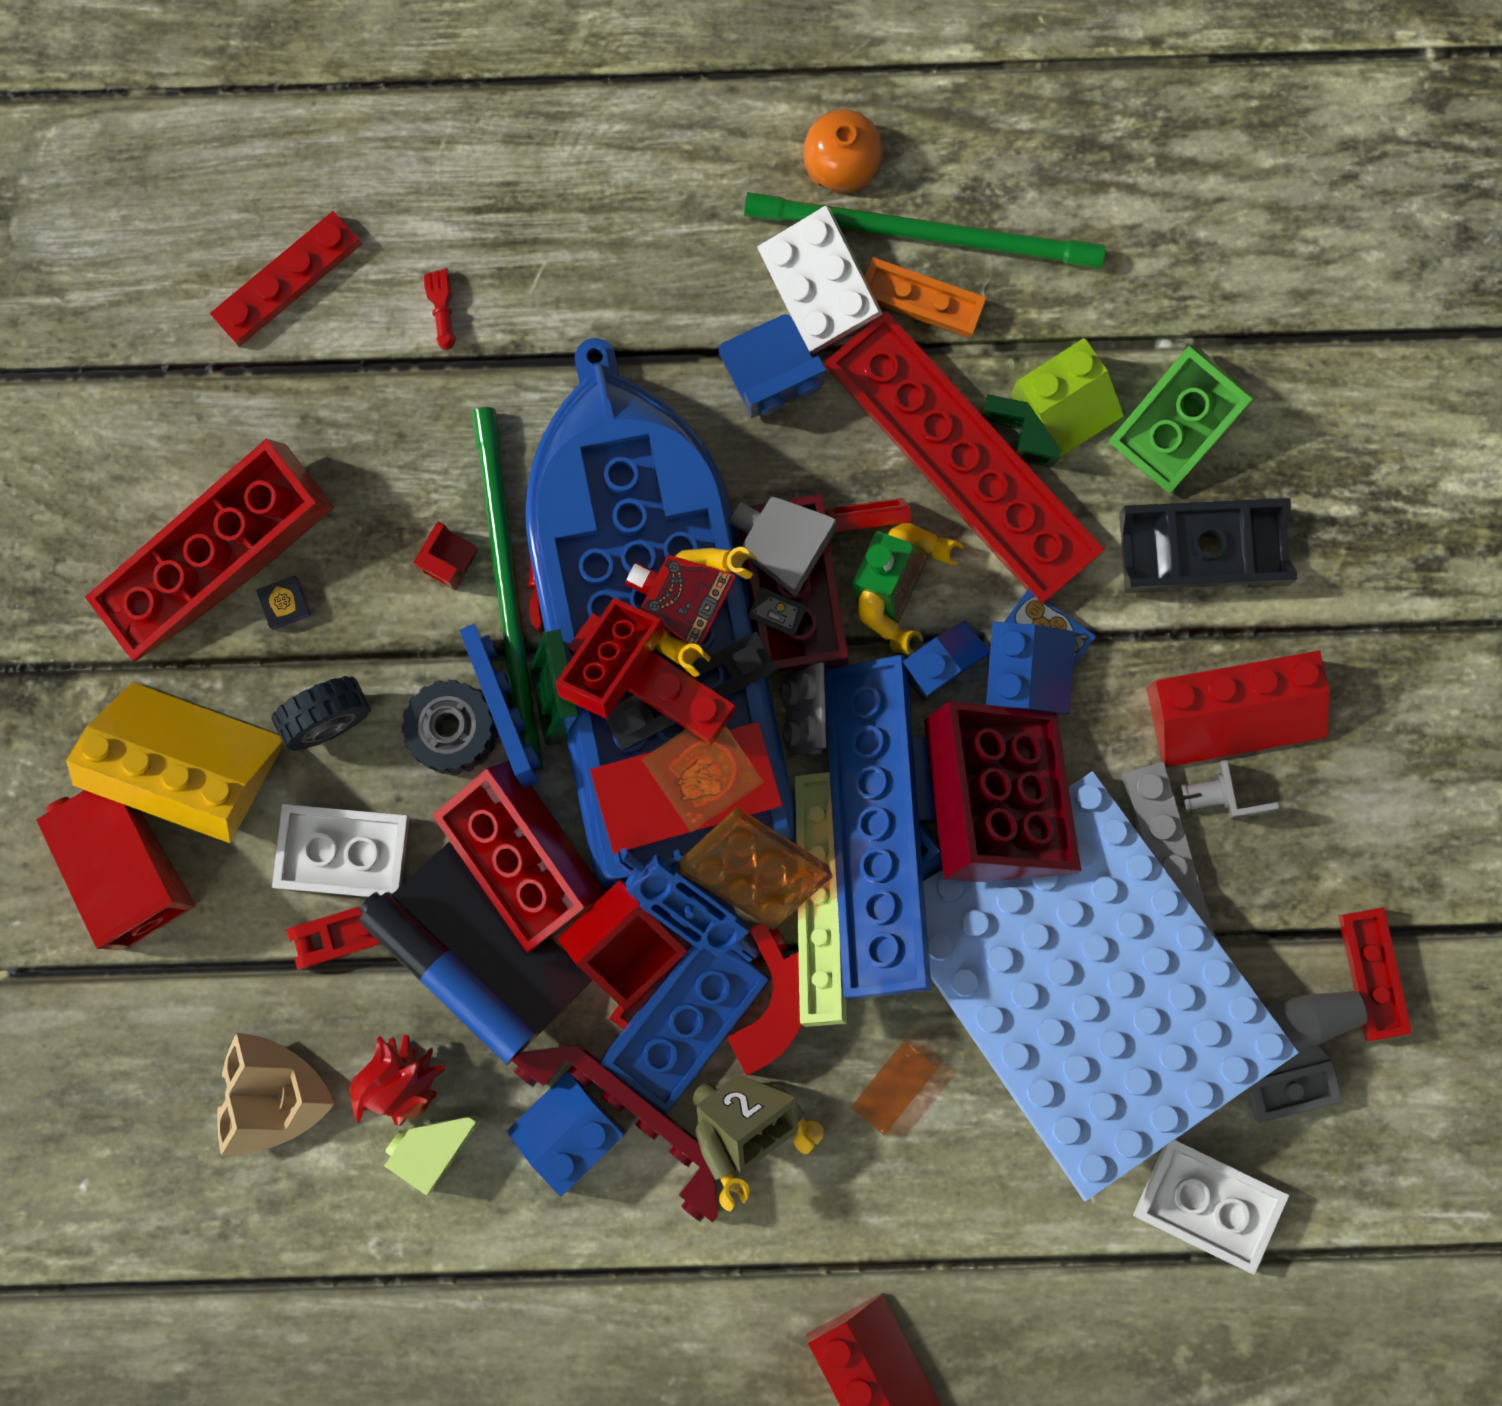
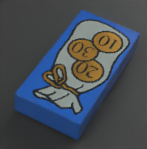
M1029 589L1004 621L1007 623L1034 624L1076 631L1073 668L1096 637L1048 601L1042 605Z

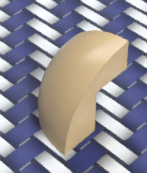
M236 1033L228 1050L222 1071V1077L225 1078L227 1084L225 1091L226 1100L217 1109L218 1140L221 1156L242 1155L275 1147L299 1136L319 1122L334 1103L327 1086L316 1071L297 1054L278 1043L259 1036Z

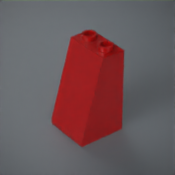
M84 790L71 799L67 796L52 802L46 807L47 813L36 819L97 949L125 950L196 907L140 810Z

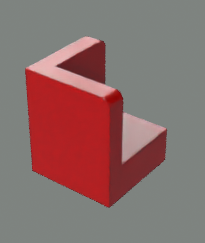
M437 521L413 564L423 574L456 590L478 552V548L476 545L450 532L445 524Z

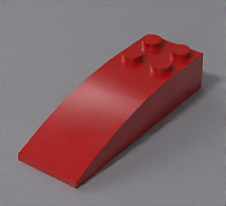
M266 438L88 593L85 598L130 659L137 661L240 588L335 507L286 444Z

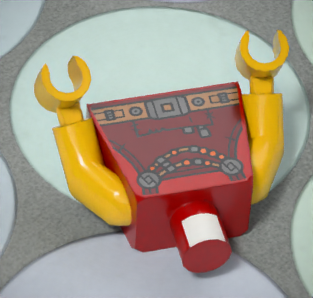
M737 547L732 551L716 548L683 550L676 556L667 555L659 572L635 562L625 582L626 586L647 595L640 610L662 619L664 635L655 647L657 651L674 662L681 664L694 677L699 676L700 673L692 666L693 662L701 657L710 661V656L701 647L734 584L736 576L730 572H734L745 579H750L753 575L747 569L742 568V564L746 559L753 558L757 560L758 557L744 547Z

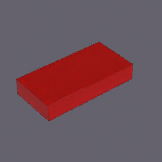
M903 498L831 507L825 510V515L836 520L835 532L912 522L910 506Z

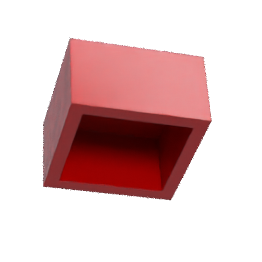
M621 880L613 885L557 938L574 963L625 1011L688 952L665 924L640 907L639 901L628 893L627 886Z

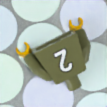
M742 1075L734 1077L719 1089L708 1083H703L696 1089L693 1095V1103L697 1106L698 1125L695 1133L702 1156L714 1179H720L724 1186L720 1193L719 1201L721 1206L727 1211H732L735 1207L734 1199L729 1191L736 1192L743 1204L747 1201L750 1192L748 1184L742 1179L734 1178L731 1172L735 1170L738 1174H743L795 1133L797 1134L794 1137V1145L802 1154H809L814 1149L815 1144H819L824 1136L822 1125L816 1121L806 1122L803 1118L805 1113L796 1103V1098L791 1096L779 1084L760 1083Z

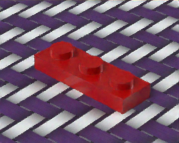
M1384 907L1338 915L1354 991L1360 994L1367 1012V1023L1362 1026L1365 1041L1412 1034Z

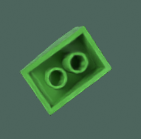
M1189 345L1108 442L1167 493L1171 494L1227 434L1258 397L1198 346Z

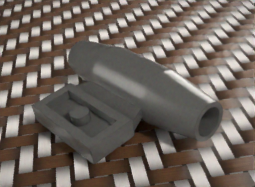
M1357 991L1308 994L1265 1004L1266 1009L1299 1053L1248 1088L1255 1120L1262 1123L1341 1103L1342 1099L1333 1062L1319 1045L1367 1023V1012L1360 994Z

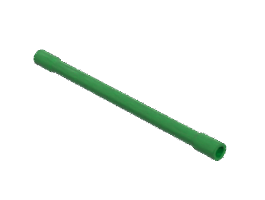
M747 192L744 216L773 221L787 220L799 222L826 205L792 201L779 196ZM827 206L831 209L841 229L1057 260L1069 265L1096 269L1102 268L1106 246L1104 244L1077 240L1062 241Z
M481 407L472 410L471 413L475 444L479 451L508 681L512 690L510 694L512 707H518L524 720L526 729L520 731L524 745L531 742L536 751L541 766L534 768V770L538 771L543 769L539 734L535 727L499 454L500 438L495 408Z

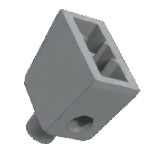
M771 497L761 513L741 502L735 509L729 525L748 535L742 547L758 557L757 560L749 558V560L795 597H797L836 531V520L834 518L777 497Z

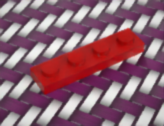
M332 211L210 312V315L237 346L240 347L362 244L337 214Z
M592 613L567 647L571 654L575 655L600 617ZM654 652L650 654L627 691L710 745L713 744L736 712V707L733 703Z

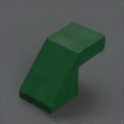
M987 394L981 415L989 423L1020 429L1015 452L1024 462L1054 468L1061 450L1030 404L1024 401Z

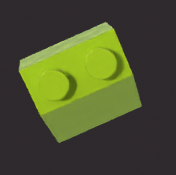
M1085 338L1017 380L1010 395L1014 400L1030 404L1060 448L1059 458L1124 417L1108 370Z

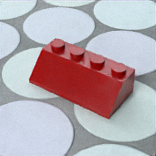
M1320 650L1155 680L1146 687L1161 761L1164 762L1165 768L1327 738L1330 691Z
M510 761L485 769L432 815L527 953L575 922L606 893L533 787L523 788L513 772Z
M882 1293L806 1334L807 1343L840 1406H941Z

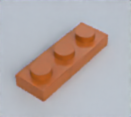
M874 257L871 258L865 274V279L880 307L961 336L972 338L986 297Z

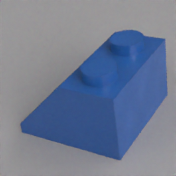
M993 622L986 705L1070 714L1076 631L1034 624Z
M567 1071L507 1130V1133L535 1171L562 1197L627 1131Z

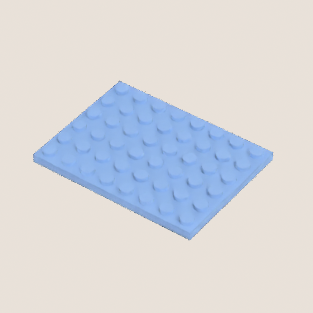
M1093 771L1069 786L1081 872L1068 875L972 882L944 880L942 869L924 881L931 979L1084 1202L1299 1053Z

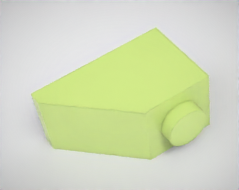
M470 1115L416 1126L409 1129L406 1134L400 1130L385 1151L390 1155V1158L384 1167L427 1196L435 1190L482 1119L476 1115Z

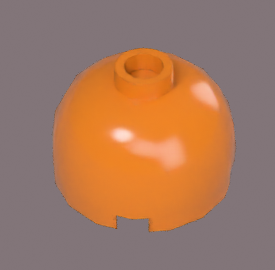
M849 109L831 110L818 117L809 128L803 146L804 168L811 180L818 186L820 183L822 186L830 188L831 192L836 194L855 193L868 186L880 167L883 155L880 133L874 123L862 113Z

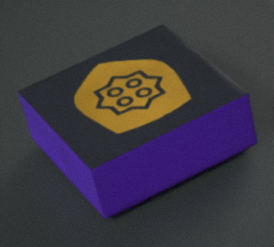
M296 576L256 590L269 628L272 630L311 616L300 582Z

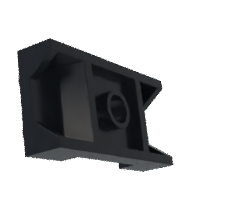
M1291 498L1125 505L1119 513L1125 593L1164 592L1169 588L1248 585V588L1291 585L1297 580V571L1289 560L1287 537ZM1203 534L1215 536L1220 544L1218 553L1212 555L1204 553L1199 547V537Z

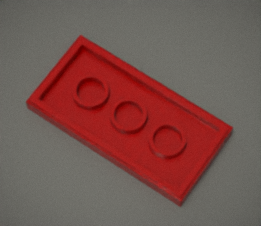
M755 722L725 732L760 783L692 830L645 762V760L660 750L590 769L613 854L620 853V850L623 848L631 850L781 807V799L759 723Z

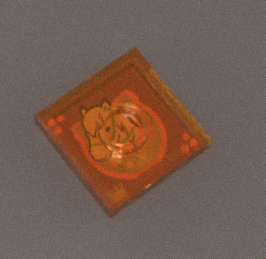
M726 726L712 745L685 729L641 759L691 833L764 783Z

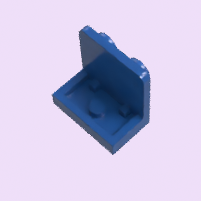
M781 315L723 342L719 346V355L751 419L761 414L763 416L772 414L781 409L784 403L797 397H808L824 385L826 369L819 356L811 357L792 317L789 315Z

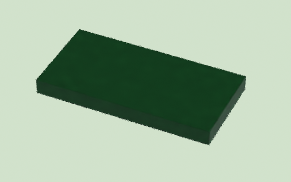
M561 629L545 632L530 666L544 744L547 746L561 744L578 716L576 704L559 697L555 683L568 665Z

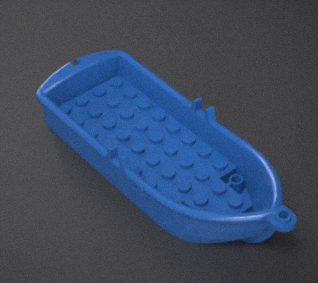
M599 338L585 340L576 350L575 364L579 384L558 408L542 436L530 470L526 495V533L545 632L561 629L567 664L574 656L567 647L592 613L601 617L613 598L641 609L647 595L625 585L635 562L659 572L667 555L676 556L683 550L716 548L732 551L740 547L737 530L729 525L733 512L726 487L712 456L689 424L663 400L642 386L619 376L613 348L608 342ZM597 354L603 359L599 363L592 364L588 361V358L591 355ZM730 572L736 576L734 584L701 647L709 656L755 632L758 634L756 620L748 616L752 607L747 579L734 572ZM656 648L652 651L680 670L685 669L681 664L659 653ZM703 657L697 658V659L693 662V664H695V663H697V662H699V661H701V660H703V659H705V658H703ZM724 665L696 678L697 681L709 689H713L731 679ZM767 677L725 697L726 700L735 705L736 712L723 729L727 731L755 722L759 723L782 806L628 850V852L641 861L658 855L668 864L674 861L691 874H694L697 868H706L710 875V884L714 886L748 875L794 850L796 847V812ZM626 690L619 702L633 696V694ZM647 704L654 718L663 715L661 712ZM576 705L578 716L566 734L593 873L601 886L610 889L619 880L626 885L630 874L613 863L616 854H613L590 769L663 749L688 732V730L675 723L644 741L621 751L605 718Z

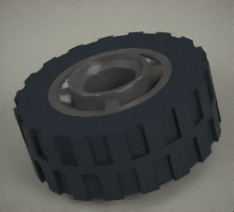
M343 676L314 685L291 697L273 712L271 719L285 748L288 751H297L320 745L347 732L368 716V713L371 712V707L357 679L353 676Z
M448 679V682L439 680L433 682V685L424 686L415 697L412 696L409 700L410 704L407 710H404L402 716L404 723L401 725V730L405 736L403 741L406 748L412 752L411 755L417 761L438 773L458 775L463 771L469 772L474 770L476 765L479 763L483 764L487 760V755L495 747L494 742L495 738H498V730L487 701L478 690L465 682L462 684L457 680ZM450 718H458V731L451 737H443L441 730L444 722Z

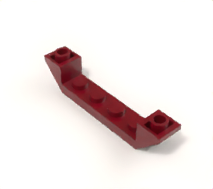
M577 1044L523 1051L512 1061L517 1065L514 1073L532 1087L537 1082L543 1087L548 1085L566 1061L572 1064L568 1071L586 1086H589L593 1081L605 1091L602 1099L620 1113L627 1108L639 1118L635 1125L653 1140H656L659 1135L673 1145L669 1150L670 1154L685 1166L689 1167L692 1162L699 1166L679 1193V1196L685 1200L681 1207L699 1222L704 1217L712 1223L715 1221L719 1213L716 1182L702 1156L698 1139L669 1115L663 1113L599 1063L600 1060L584 1047Z

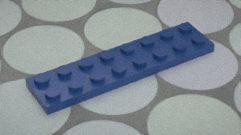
M902 655L824 670L843 998L849 1001L932 990L908 672L902 662L905 658Z

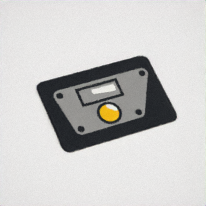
M761 587L748 616L753 620L793 636L806 611V605Z

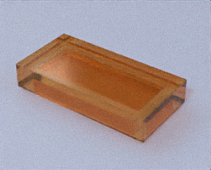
M903 1041L850 1107L885 1135L937 1068Z

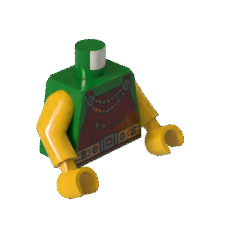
M902 523L891 529L888 534L879 531L874 534L853 581V588L858 603L859 619L885 640L890 639V646L893 652L905 655L915 653L910 649V641H923L921 633L898 629V623L929 557L927 553L932 552L933 558L937 561L955 566L958 562L950 559L951 549L953 547L964 549L961 542L945 537L937 539V535L910 523Z

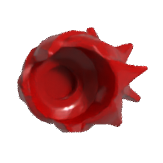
M402 1035L399 1049L394 1037L390 1038L388 1043L381 1036H378L376 1053L373 1059L356 1074L350 1085L352 1109L356 1122H361L363 1112L367 1108L373 1112L391 1116L394 1124L397 1126H402L406 1118L415 1119L420 1117L437 1095V1091L429 1089L434 1078L446 1071L445 1065L429 1067L433 1048H429L421 1057L416 1059L418 1047L411 1048L409 1035Z

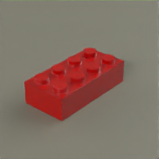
M613 598L555 682L559 697L608 719L664 635L662 619Z

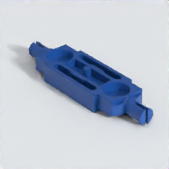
M625 848L621 849L620 853H616L613 863L630 874L626 881L627 891L639 901L640 907L699 950L705 948L718 959L730 950H734L748 962L753 960L752 956L754 958L757 957L759 947L745 938V935L749 933L747 922L736 914L734 905L674 861L668 864L658 855L641 861Z

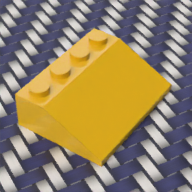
M132 682L87 725L66 759L72 784L75 787L231 843L284 744L277 734Z

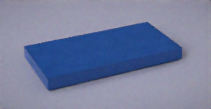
M690 943L686 948L688 952L672 966L599 1061L603 1067L666 1115L771 980L734 950L724 953L718 959L705 948L699 950Z

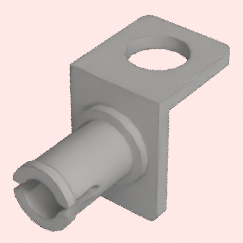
M1227 760L1220 761L1219 763L1221 775H1218L1219 780L1181 785L1183 797L1201 795V797L1184 800L1186 812L1224 804V808H1228L1230 819L1281 809L1280 802L1237 809Z

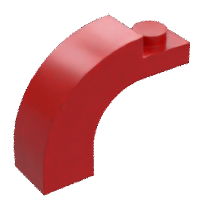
M765 921L749 930L770 970L773 981L772 998L768 1008L758 1020L727 1036L746 1076L765 1067L779 1057L789 1047L802 1025L800 1024L799 952L783 959L780 952L787 949V946L778 928L774 926L768 929Z

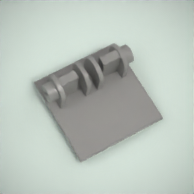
M818 663L785 675L781 697L786 705V723L783 726L782 738L784 745L787 746V757H794L805 753L806 756H822L823 748L827 747L824 663Z

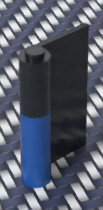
M450 842L440 849L393 894L389 891L382 895L375 892L359 908V911L362 913L359 923L506 1065L518 1057L593 981L551 938L527 953Z

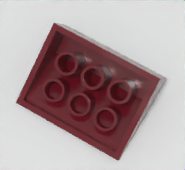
M948 701L924 720L944 880L989 882L1077 874L1082 871L1057 713Z

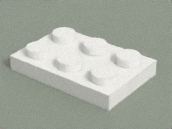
M822 207L757 246L809 353L815 354L883 315L829 207Z
M282 804L272 888L369 897L375 892L382 895L389 891L393 894L402 885L410 817L407 815Z
M1173 1140L1162 1148L1133 1216L1255 1275L1289 1195Z

